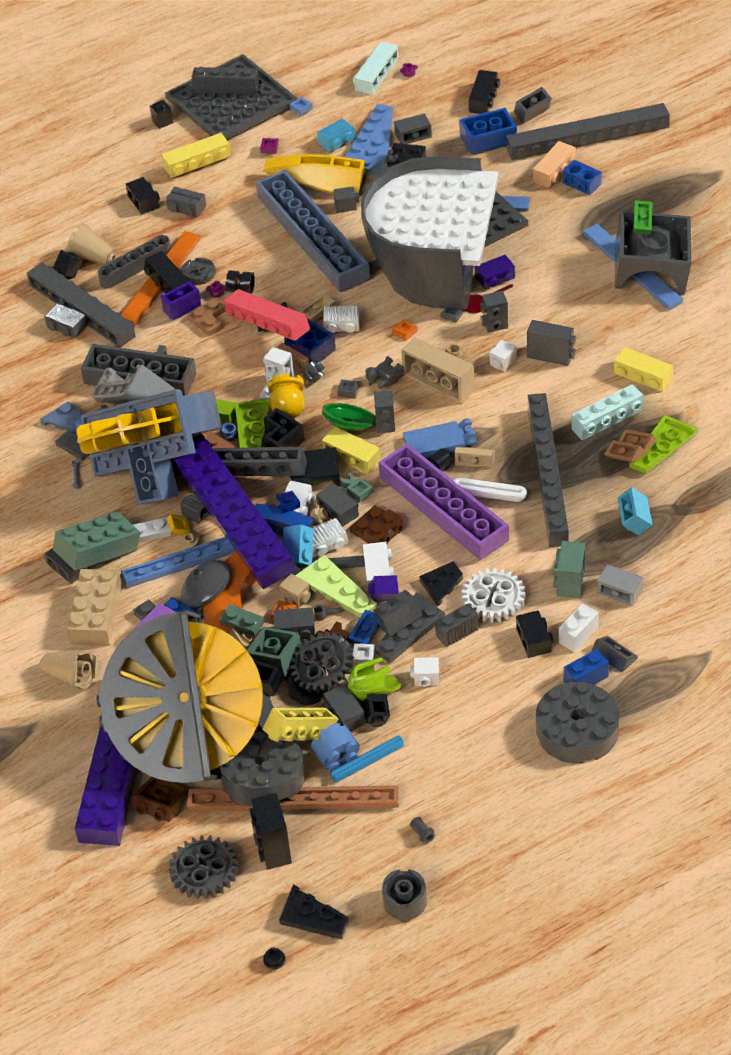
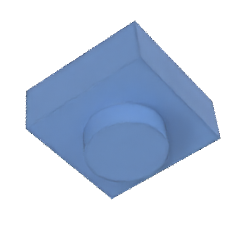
M303 97L290 103V109L300 116L313 109L312 103Z

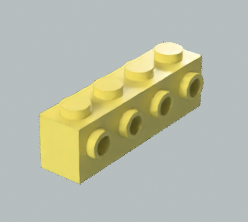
M222 133L161 155L164 169L173 178L231 156L229 142Z
M272 708L262 730L275 742L314 739L317 741L320 738L319 733L328 726L336 724L339 718L327 708Z

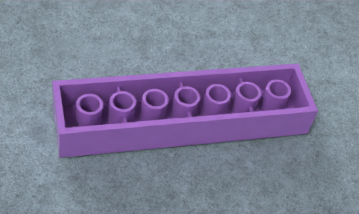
M405 444L378 462L379 477L479 560L484 559L509 541V525L410 445Z

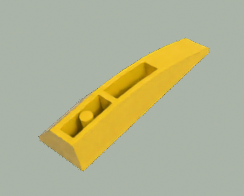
M318 154L288 155L266 159L263 172L273 175L286 170L298 184L333 194L334 189L354 187V192L358 193L359 196L364 177L365 160Z

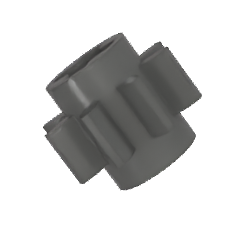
M313 360L303 368L306 372L303 377L308 382L313 380L315 383L325 375L322 371L325 367L320 361L315 363Z

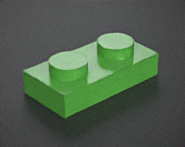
M635 200L633 233L651 234L652 202Z

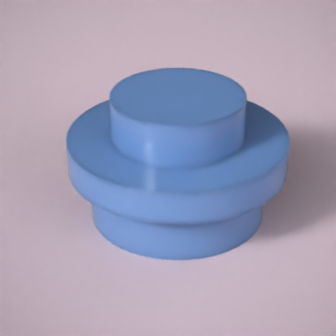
M233 423L222 425L220 436L223 439L231 440L237 437L238 428Z

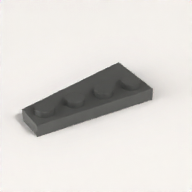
M417 592L414 594V597L422 612V616L391 637L386 633L375 648L376 654L388 663H392L435 626L436 620L445 616L444 611Z

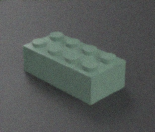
M117 511L55 531L53 551L76 571L136 551L140 531Z

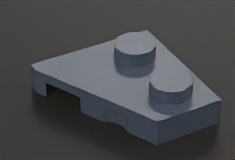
M68 401L40 418L42 425L52 424L55 425L56 429L68 430L77 434L75 421L81 419L83 413Z

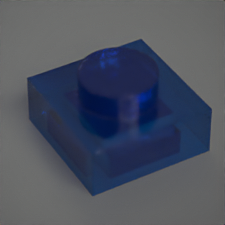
M293 490L275 495V502L282 513L300 508V501Z

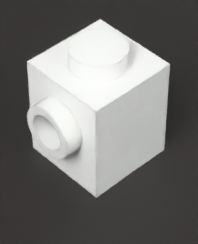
M501 340L489 352L490 366L506 372L517 360V346Z
M438 657L414 658V666H410V677L415 679V686H439Z

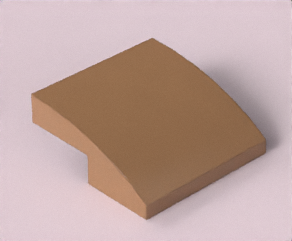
M625 429L619 441L612 440L604 456L634 463L651 448L657 438L653 434Z

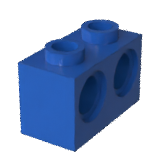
M573 160L562 170V183L587 195H591L601 186L602 172L577 160Z

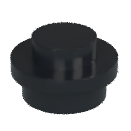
M278 948L268 949L263 956L264 965L269 969L276 970L285 964V954Z

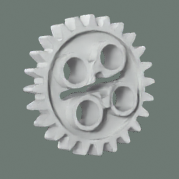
M486 568V573L479 570L478 576L472 574V579H466L467 584H463V590L461 591L462 604L466 605L469 603L478 613V618L483 617V622L487 618H490L491 623L496 618L499 622H501L502 617L509 620V614L515 617L516 611L520 612L521 606H524V600H526L525 586H522V580L518 581L517 575L512 577L511 571L505 574L504 569L497 572V569L494 568L493 572H490Z

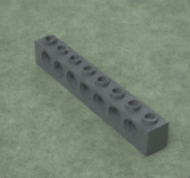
M303 447L213 448L233 476H305L307 459ZM171 458L174 477H183Z

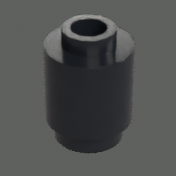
M440 448L427 458L429 462L441 471L453 462L451 452Z

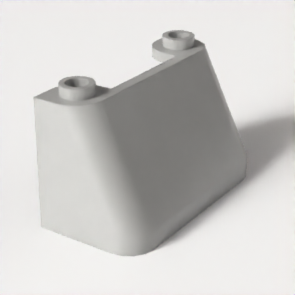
M142 364L136 366L137 371L135 374L128 373L125 380L118 376L112 368H106L93 391L92 398L98 402L119 405L175 390V388Z

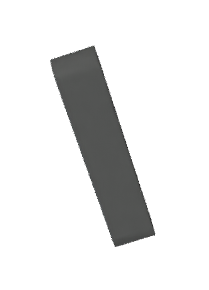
M159 235L101 266L98 269L100 286L105 289L111 288L143 271L145 258L160 251L167 255L171 249L169 237Z

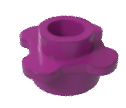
M404 63L400 73L404 77H413L418 66L412 63Z
M214 281L206 287V291H210L212 297H221L224 291H226V285H222L220 281Z

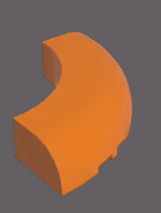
M236 551L225 560L231 568V577L228 584L215 599L203 607L204 624L219 628L228 634L235 628L221 624L220 617L229 604L243 609L248 588L257 582Z

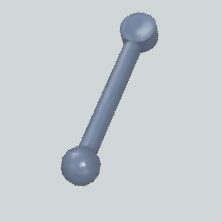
M78 460L72 461V467H74L73 488L75 489L80 487L78 482Z

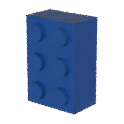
M506 108L459 119L460 136L470 154L505 146L506 135L517 133V126Z

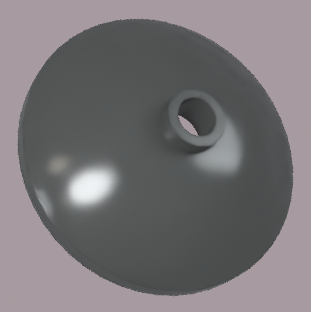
M211 560L196 567L188 575L182 586L181 599L183 603L188 607L196 608L215 599L230 580V566L223 560Z

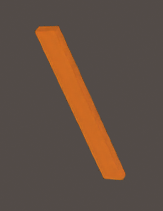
M184 231L167 253V257L177 268L180 267L199 242L200 235ZM151 277L147 279L121 313V316L126 320H130L134 326L162 291L160 287L155 285Z

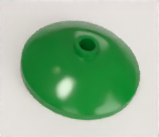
M330 403L322 408V414L325 419L335 427L348 433L351 431H362L376 424V416L358 406Z

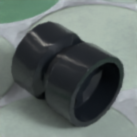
M228 271L226 277L227 292L234 293L239 289L250 294L253 293L255 286L254 272L243 271L241 274L240 271Z

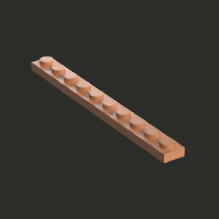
M398 785L302 787L292 798L288 799L286 797L279 800L281 810L398 808L399 789ZM223 789L188 790V812L244 811L253 808L231 800L229 794L223 791Z

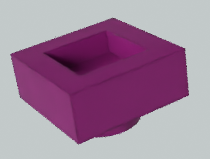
M262 138L260 152L264 154H277L279 138Z

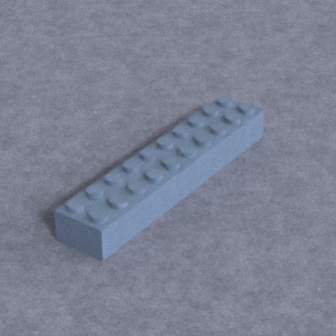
M286 170L256 181L257 196L339 292L370 279L369 263Z

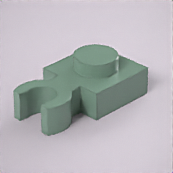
M347 473L348 480L340 478L341 486L347 488V493L360 502L374 492L372 485L361 477L355 480L352 473Z

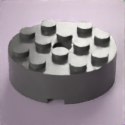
M570 682L552 688L541 698L536 709V734L540 745L552 757L568 763L580 764L586 760L602 758L612 750L619 735V709L615 700L602 688L586 682Z
M261 731L255 732L239 754L219 767L223 791L229 794L231 800L253 807L251 799L277 793L279 800L286 797L288 799L292 798L302 788L305 779L303 754L298 744L294 741L275 742L268 737L267 733Z

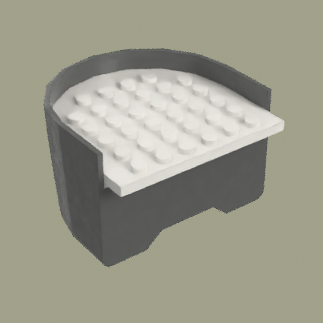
M443 156L413 158L388 167L370 182L361 198V218L371 250L394 291L411 303L431 308L447 307L449 309L464 310L468 308L472 289L474 266H480L499 178L498 172L482 171L481 158Z

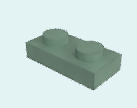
M231 604L228 605L220 617L221 624L233 627L252 636H256L265 622L263 616Z

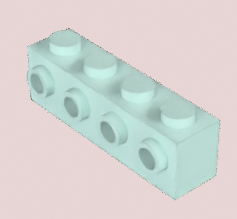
M632 384L573 413V432L581 440H584L643 411L644 395Z

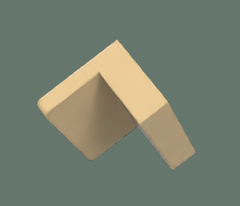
M470 447L455 448V465L492 469L495 450Z

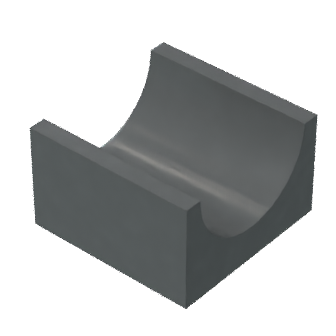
M621 210L615 240V288L622 289L624 282L636 273L658 271L670 276L677 285L678 294L685 295L691 268V217L652 213L651 234L633 233L634 211Z

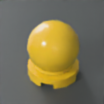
M289 373L272 377V381L268 382V391L271 393L269 404L272 411L278 408L293 419L300 416L306 402L302 392L304 380L301 376L297 375V378L290 377Z

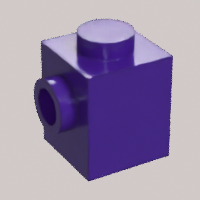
M397 575L373 576L371 583H368V594L372 596L374 602L389 601L399 593Z

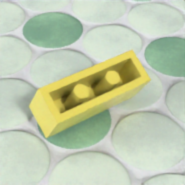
M624 347L614 360V374L663 392L673 379V365Z
M334 427L322 439L323 449L336 447L337 460L365 474H369L378 465V462L381 461L379 447L337 427Z

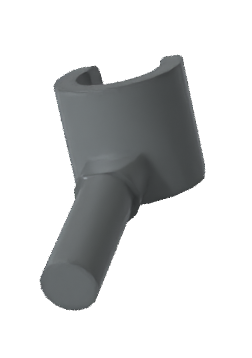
M317 605L314 607V612L316 613V618L321 621L327 615L342 612V608L325 610L322 605Z

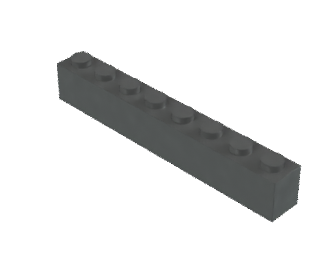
M41 262L27 272L29 286L55 304L58 303L59 305L61 304L76 310V312L84 313L87 326L119 348L136 337L135 326L130 320H126L120 313H116L108 305H104L96 297L88 294L86 290L79 288L73 281H69L62 274L57 273L51 266Z

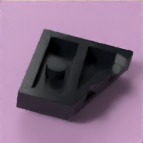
M452 561L419 576V580L437 606L442 604V599L447 594L449 595L454 590V587L463 580V573Z

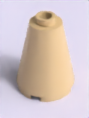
M83 223L77 227L79 229L77 233H72L67 244L69 252L83 259L107 264L116 258L115 250L88 225Z
M79 649L46 653L40 660V667L44 673L79 689H87L92 684L89 683L91 679L96 677L98 663L97 657L91 653L93 652L92 650Z

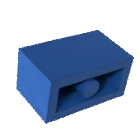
M595 649L564 666L563 682H586L595 685L609 676V661L598 649Z

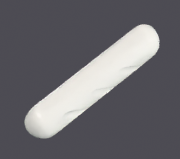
M467 478L453 479L454 482L474 497L510 502H522L527 497L526 488L518 485Z

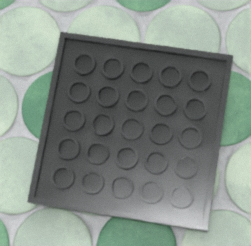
M244 54L217 67L257 69L259 82L257 94L193 92L192 79L165 92V97L207 134L213 136L222 133L226 140L289 109L290 103L298 99Z

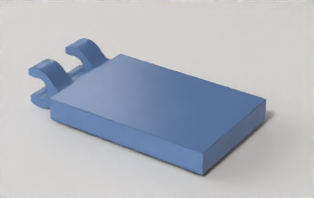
M470 418L463 419L459 424L454 421L402 432L405 444L410 445L424 458L430 457L440 448L455 452L456 447L466 448L465 445L477 444L474 437L476 432L474 429H471V426H468L472 425Z

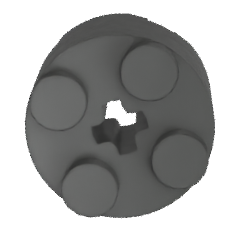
M398 869L389 873L383 880V905L390 916L399 919L401 922H409L424 911L427 905L426 885L424 878L418 872L407 869V871H400Z

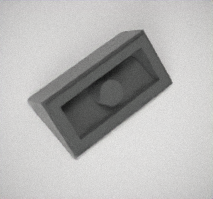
M609 636L596 639L592 651L598 649L609 661V665L620 672L625 671L638 658L637 655Z

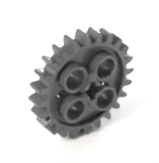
M328 631L325 632L324 636L318 632L317 638L310 635L311 640L309 642L304 639L305 645H298L300 651L293 652L296 658L290 660L294 664L290 666V669L293 671L291 675L295 679L294 681L309 693L314 691L316 694H319L320 689L326 693L327 688L332 690L335 684L341 686L340 680L346 681L347 678L344 675L351 673L348 667L354 666L351 660L355 659V657L352 655L353 650L350 644L341 635L337 636L335 632L330 635ZM317 649H318V651H319L320 656L322 657V662H321L320 658H319L318 655H317V652H316ZM323 665L327 670L328 676H326L325 671L322 668Z
M201 835L199 841L192 837V843L189 844L187 841H184L185 847L178 846V853H172L173 859L169 860L171 882H174L175 888H180L181 894L187 891L189 898L193 893L196 895V899H199L200 895H204L205 899H208V894L216 897V891L223 894V887L231 888L230 881L235 882V875L239 874L237 853L233 851V846L228 847L227 841L221 843L220 837H217L215 841H212L211 835H209L207 840H204L203 835Z

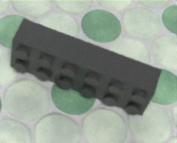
M92 344L81 366V373L84 384L97 386L106 368H112L118 376L125 380L128 373L135 374L137 371L136 366L142 364L173 388L181 390L184 396L188 395L196 376L194 358Z

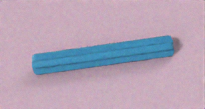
M396 736L330 772L331 778L334 782H338L403 747V739L400 736Z

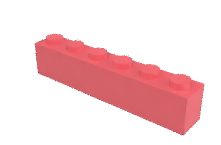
M236 290L223 300L225 311L228 315L294 341L310 330L305 314L242 290Z

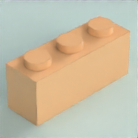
M558 141L533 168V182L551 188L559 181V178L562 176V170L573 160L577 159L576 147Z

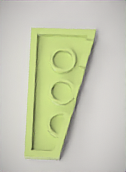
M325 555L295 575L308 582L311 590L319 591L325 595V598L330 601H336L341 604L342 608L359 618L365 609L371 612L376 609L377 604Z

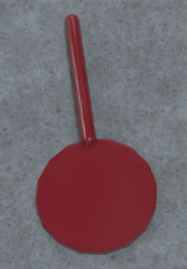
M513 284L505 286L495 292L505 291L513 287ZM470 295L468 308L465 311L480 313L482 295Z

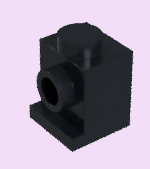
M387 694L366 695L362 702L366 724H372L373 727L383 726L390 717Z

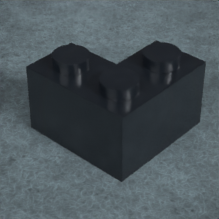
M278 408L264 417L265 433L267 434L264 436L265 447H297L305 440L303 425Z

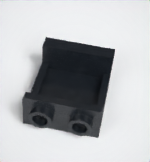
M336 447L304 451L307 459L305 476H290L291 481L306 484L332 480V483L341 487Z

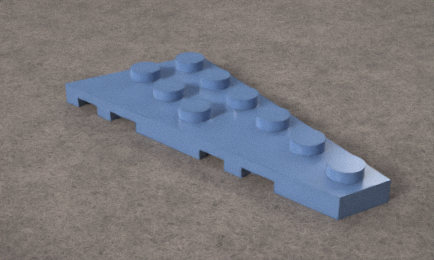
M376 105L345 155L346 158L365 160L364 172L385 158L388 150H390L393 107Z

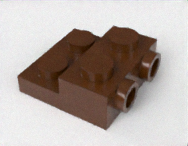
M374 505L350 526V532L368 544L386 542L387 545L396 534L401 533L404 528L403 517L392 510L384 511Z
M151 776L133 795L132 809L139 815L147 814L153 816L157 821L170 822L179 812L180 804L187 798L190 787Z

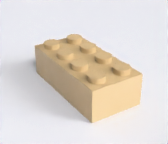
M416 337L401 349L402 366L404 368L403 376L461 404L474 392V365Z
M80 569L67 629L71 644L110 646L122 588L119 570Z

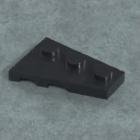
M293 884L279 918L280 925L342 940L349 923V918L328 904L324 905L310 893H304L298 886Z

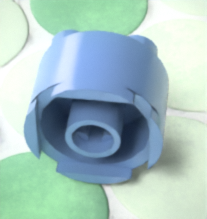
M339 723L323 729L319 733L320 738L317 741L314 739L311 743V749L329 772L357 758V752L360 747L345 724L340 726Z

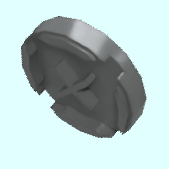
M198 257L193 261L190 259L181 268V272L194 285L210 282L216 274L213 262L207 258Z

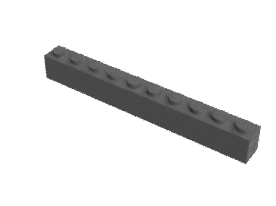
M664 103L510 134L506 135V149L511 160L548 153L558 141L579 147L669 128L670 114Z
M546 393L529 394L528 416L549 547H560L562 541H569V529Z

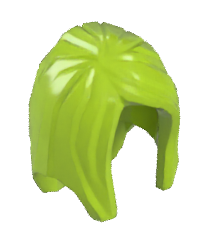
M382 657L360 663L351 670L347 687L356 700L364 701L367 694L388 695L400 689L401 682L393 675H386L390 672L388 666L375 671L374 664L384 661Z

